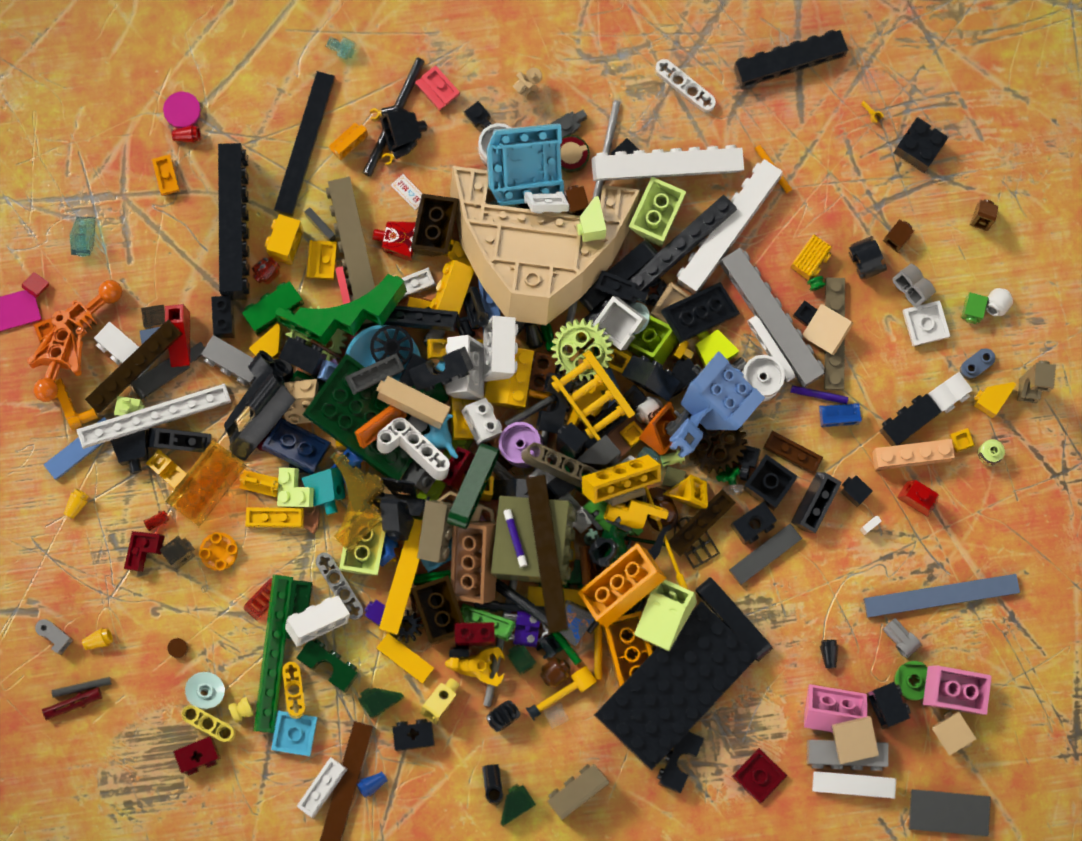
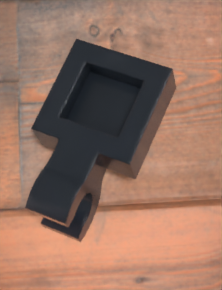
M479 101L464 111V115L475 128L480 125L484 130L489 125H492L488 120L490 114Z
M743 445L747 448V451H741L744 458L738 457L739 465H742L739 477L740 480L748 481L750 468L756 469L761 450Z

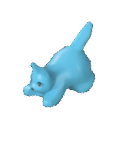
M448 414L441 429L429 424L430 432L424 434V437L436 448L447 449L449 454L457 459L458 455L451 444L452 436L448 429V420L453 415Z

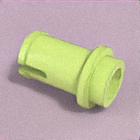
M676 449V452L660 455L663 467L679 462L682 464L685 461V457L680 458L678 456L681 450Z

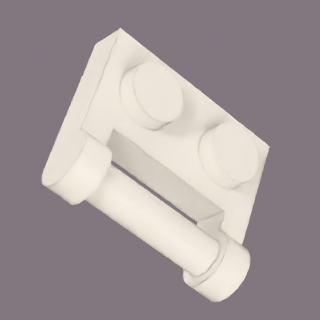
M556 192V194L524 193V202L528 204L531 212L541 214L544 212L562 213L569 211V203L563 192Z

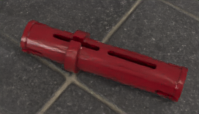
M99 687L85 693L79 692L75 697L43 708L44 718L49 720L76 708H84L86 704L102 699V694Z

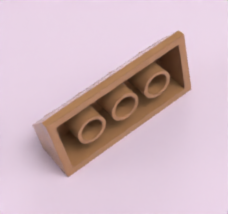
M470 521L466 530L453 526L450 582L457 600L480 604L495 600L496 577L491 574L496 523Z

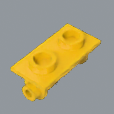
M247 470L243 471L239 479V489L277 497L278 478Z

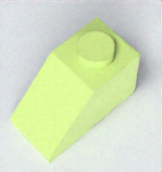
M599 196L594 197L581 214L579 224L576 225L578 236L581 235L583 242L605 239L606 226Z

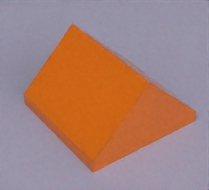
M671 402L665 404L639 437L640 440L660 455H664L672 444L669 441L671 437L666 433L667 430L665 429L669 422L677 419Z

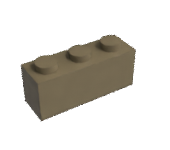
M427 500L425 502L417 559L437 563L446 562L450 553L448 547L449 540L452 537L451 524L447 523V518L453 503L437 500Z

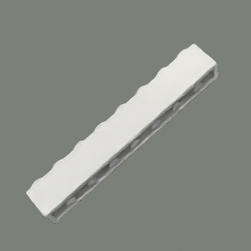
M727 145L725 149H718V146H709L707 150H700V147H691L689 151H682V148L670 149V152H663V149L652 150V153H645V150L633 151L634 154H626V151L615 152V155L601 152L591 159L593 181L740 173L744 170L743 148H736V145Z
M765 159L761 164L757 163L752 170L754 174L750 179L748 177L745 179L741 186L743 188L741 192H736L732 197L731 202L736 206L737 210L699 243L698 246L700 248L697 253L693 252L688 259L689 264L686 268L682 267L678 272L677 284L692 294H696L701 290L719 265L721 259L725 257L782 177L783 171Z

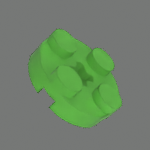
M909 661L901 665L895 672L894 683L900 686L903 693L902 697L907 700L916 701L924 698L928 669L924 663ZM912 675L919 679V683H916L915 686H912V683L909 682Z

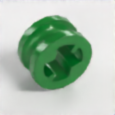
M823 276L807 281V284L811 286L810 291H816L826 286V283L822 281L824 279Z

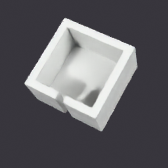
M613 296L592 325L595 326L597 323H600L598 329L606 328L603 334H610L607 340L612 341L613 345L618 349L626 351L635 338L633 333H639L648 319L620 298Z

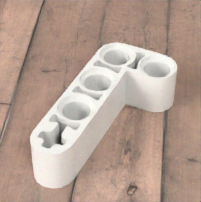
M396 418L379 431L376 445L379 452L384 454L390 453L400 446L434 479H446L450 466L449 460L406 419Z

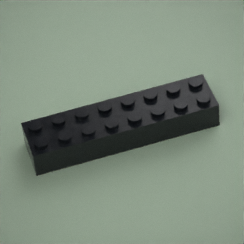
M241 143L218 144L219 292L221 296L231 295L233 300H247V294H250V283L247 280V276H250V266L246 257H250V249L246 239H249V228H247L246 221H249V209H247L246 204L249 203V192L246 184H249V174L245 167L249 166V157Z

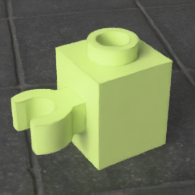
M117 396L114 415L118 417L144 409L145 405H143L140 399Z

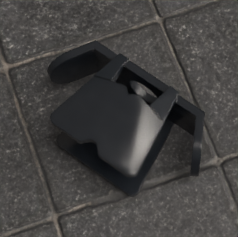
M381 478V481L392 494H386L377 488L371 489L368 492V502L377 511L381 512V500L399 501L411 516L420 518L424 515L425 502L430 500L429 496L425 499L418 498L414 482L393 478ZM398 492H404L411 495L398 494Z

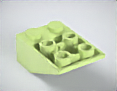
M668 580L663 581L651 591L634 635L669 651L697 604L695 593Z

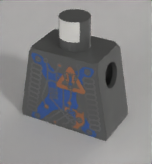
M566 600L569 630L560 633L573 646H576L595 618L589 609Z

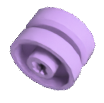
M515 422L508 425L499 437L501 454L512 466L517 468L532 467L522 460L521 452L532 443H539L545 446L539 432L532 425L525 422ZM530 450L531 455L535 457L534 451Z

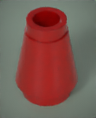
M194 124L172 130L173 141L196 143V141L201 139L199 126H194Z

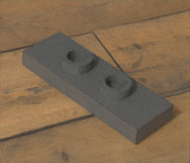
M397 353L346 376L345 379L353 395L380 383L381 380L385 381L387 376L393 377L404 372L405 369Z

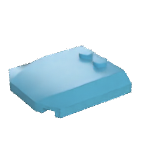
M561 124L494 130L486 149L488 187L500 206L525 203V192H531L532 194H556V192H563L564 194L560 144H562Z

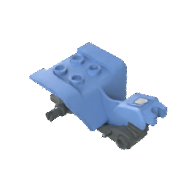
M719 351L704 369L698 364L692 368L698 376L689 384L681 401V405L685 409L681 414L675 410L674 413L678 418L675 421L669 422L665 427L666 433L671 437L669 439L672 442L670 448L672 450H676L678 446L681 448L678 454L680 458H684L693 452L703 438V432L698 428L699 423L706 430H737L765 399L756 388H753L743 378L744 374L735 365L730 364Z

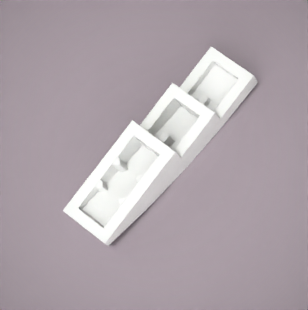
M814 772L812 791L895 799L896 778Z

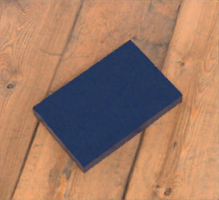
M281 418L265 440L262 449L310 474H314L331 447V442Z

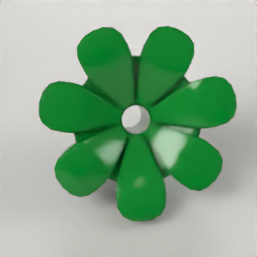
M738 466L733 469L726 467V473L720 472L716 479L719 482L728 481L730 487H733L737 484L735 479L740 474V469Z

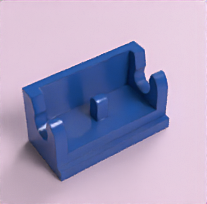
M859 403L819 406L821 427L859 425L862 421Z

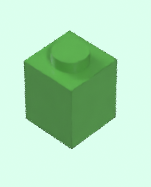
M970 292L966 296L961 318L966 319L965 321L968 323H980L984 317L988 297Z

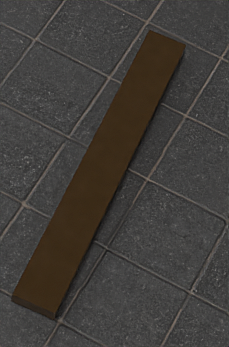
M546 475L526 478L548 632L569 630Z

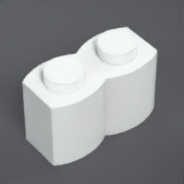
M958 372L929 392L928 395L938 408L947 414L955 408L954 403L959 400L962 403L970 398L969 393L973 390L961 373Z

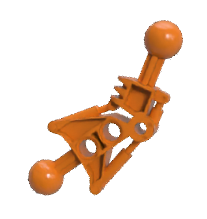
M106 280L99 286L98 295L87 305L84 306L80 301L74 300L71 308L65 311H57L52 315L53 329L49 335L45 336L34 355L27 359V363L31 368L42 365L48 366L45 377L38 380L33 388L34 395L38 400L50 402L55 399L58 394L55 380L60 368L72 370L76 376L82 374V337L87 334L86 328L91 330L93 329L91 324L97 325L92 314L105 303L113 304L122 297V287L118 282ZM74 328H76L77 338L72 332Z

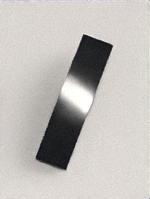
M633 385L623 395L634 412L639 404L648 399L636 385ZM616 401L591 423L592 427L616 410L618 406ZM626 415L623 417L619 416L597 434L600 438L605 435L609 436L628 417ZM585 430L583 431L588 437L587 449H589L598 441L595 438L590 439Z

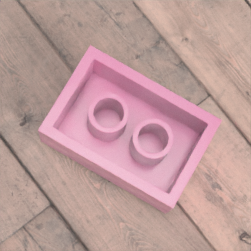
M928 666L923 705L976 715H987L992 676L943 666Z

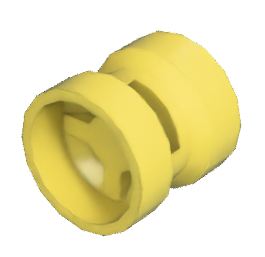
M247 697L241 699L238 705L236 703L228 705L235 723L242 721L243 716L251 717L254 715Z

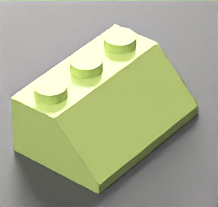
M651 177L629 228L644 240L647 239L649 242L662 247L683 203L686 191Z
M349 512L339 566L342 572L378 575L386 534L382 530L381 516Z

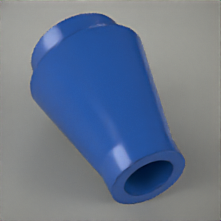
M381 771L378 774L361 779L357 787L364 798L367 796L371 797L387 782V778Z

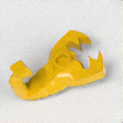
M499 647L486 649L477 655L450 658V660L445 661L448 669L461 675L477 677L481 682L496 687L501 684L505 675L504 673L499 677L496 672L494 678L490 679L492 672L490 665L493 664L490 658L491 655H495L497 662L500 657L505 661V656Z

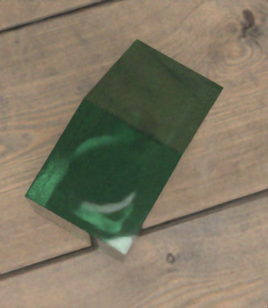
M517 644L508 650L510 654L507 655V658L519 676L536 666V661L524 645L519 647Z
M369 687L360 693L361 697L358 700L373 720L405 697L399 692L378 688L371 690Z
M516 784L508 789L509 794L506 795L501 818L502 827L536 805L524 785L519 786Z

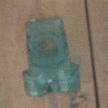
M330 37L325 47L337 51L339 57L347 60L348 57L352 58L356 43L345 37L342 38L341 42Z

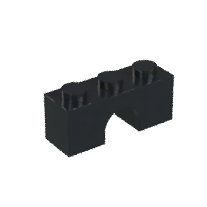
M464 346L442 356L445 362L444 371L437 370L431 360L409 369L408 371L416 390L424 389L427 392L436 388L435 384L441 382V385L452 382V377L458 376L460 379L469 375L468 371L473 369L474 366L466 347Z
M547 373L543 392L550 393L555 397L556 406L550 412L539 411L536 430L558 434V430L567 423V420H564L565 413L569 411L570 403L561 391L557 393L551 385L553 382L551 377L553 375L558 380L564 377V375ZM572 380L563 386L568 394L572 393L574 389V382Z
M689 731L674 746L673 750L666 755L664 759L667 761L665 769L661 768L657 775L659 785L679 794L682 792L689 775L683 773L678 768V759L683 754L697 757L704 738Z

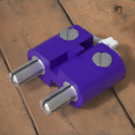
M517 611V614H503V618L516 621L515 632L509 638V640H513V645L537 647V642H540L545 635H548V629L542 624V628L546 632L542 633L541 638L538 639L541 622L527 612Z

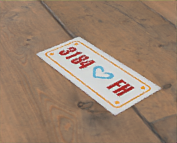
M402 174L391 186L416 210L419 207L422 193Z

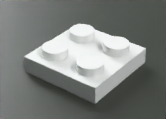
M940 300L918 307L903 309L902 312L913 347L950 337Z

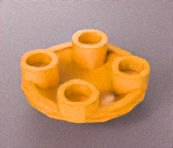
M214 532L202 541L199 556L207 568L214 571H222L235 563L238 556V547L230 535Z

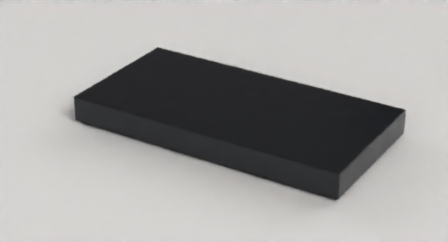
M721 282L661 310L662 315L680 344L740 314Z

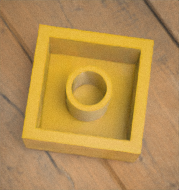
M279 214L278 218L272 222L271 230L273 231L271 237H267L265 247H267L266 250L270 259L292 266L304 230L301 221Z

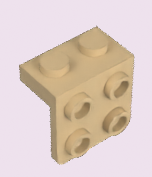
M318 380L284 382L285 387L296 399L284 414L286 421L291 424L310 423L311 421L302 414L318 393Z

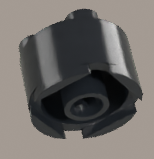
M873 236L850 245V252L848 253L852 262L857 263L856 271L860 279H868L887 270L886 264L882 265L881 260L884 258L876 240H873Z

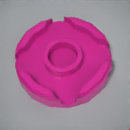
M176 92L170 95L164 102V117L174 128L179 129L195 125L200 118V103L194 95L188 92Z

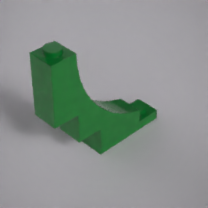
M387 274L374 289L350 303L322 309L300 307L295 314L288 309L278 308L275 316L278 323L326 346L337 329L354 336L366 319L383 326L407 290L402 278Z

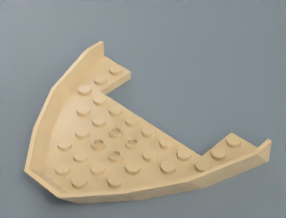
M453 166L450 188L451 198L459 199L455 219L460 243L482 287L505 317H514L517 322L547 325L578 301L599 279L601 272L606 271L612 265L630 230L629 225L638 207L640 194L639 189L603 185L600 204L606 226L605 239L583 242L581 235L578 236L576 227L580 221L579 215L553 212L538 214L531 212L530 209L486 204L488 170Z

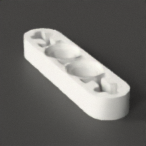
M662 59L657 62L655 72L658 77L701 111L708 113L714 109L716 101L709 92L670 61ZM666 65L667 71L664 70L663 72H661L660 66L664 67ZM680 76L683 78V83L675 84L673 78ZM694 87L698 93L695 96H690L687 90ZM700 94H703L702 99H699V101H697V99L700 97ZM710 100V106H703L704 101Z
M757 316L747 320L750 329L767 355L774 357L781 363L785 373L784 381L789 382L794 379V371L761 320Z

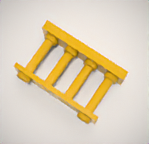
M587 350L582 354L585 358L582 360L583 363L559 380L553 375L551 377L553 380L551 385L557 393L561 391L587 427L585 432L590 439L595 438L599 441L601 438L597 433L619 416L623 417L626 415V417L631 418L635 415V412L593 353ZM592 368L596 373L594 378L569 395L563 386L586 369L590 370ZM598 384H603L607 389L605 394L581 411L575 401ZM609 400H615L618 404L616 410L592 427L586 417Z

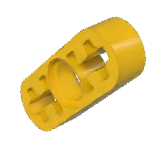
M288 662L282 669L287 711L291 718L299 719L305 714L301 672L297 663ZM289 668H293L295 671L294 680L290 679ZM295 685L300 690L296 695H291L288 692L289 687ZM293 700H297L298 707L301 708L298 713L291 710L294 708Z

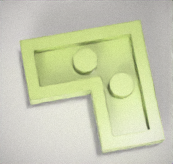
M279 468L277 506L313 507L314 488L298 487L299 468Z

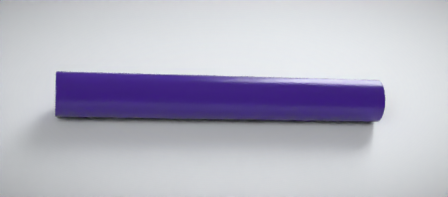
M794 385L791 387L790 393L847 404L848 397Z

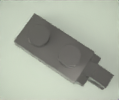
M584 110L575 114L570 112L550 124H561L562 137L568 136L578 131V128L581 127L580 123L587 119V114Z

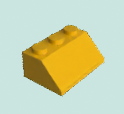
M518 348L517 354H515V361H517L518 365L517 372L509 379L486 382L484 398L492 405L517 410L526 407L534 351Z

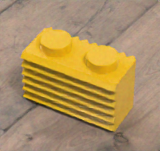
M813 234L790 268L807 280H810L811 277L815 278L821 271L819 267L821 263H827L831 257L830 251L832 246Z

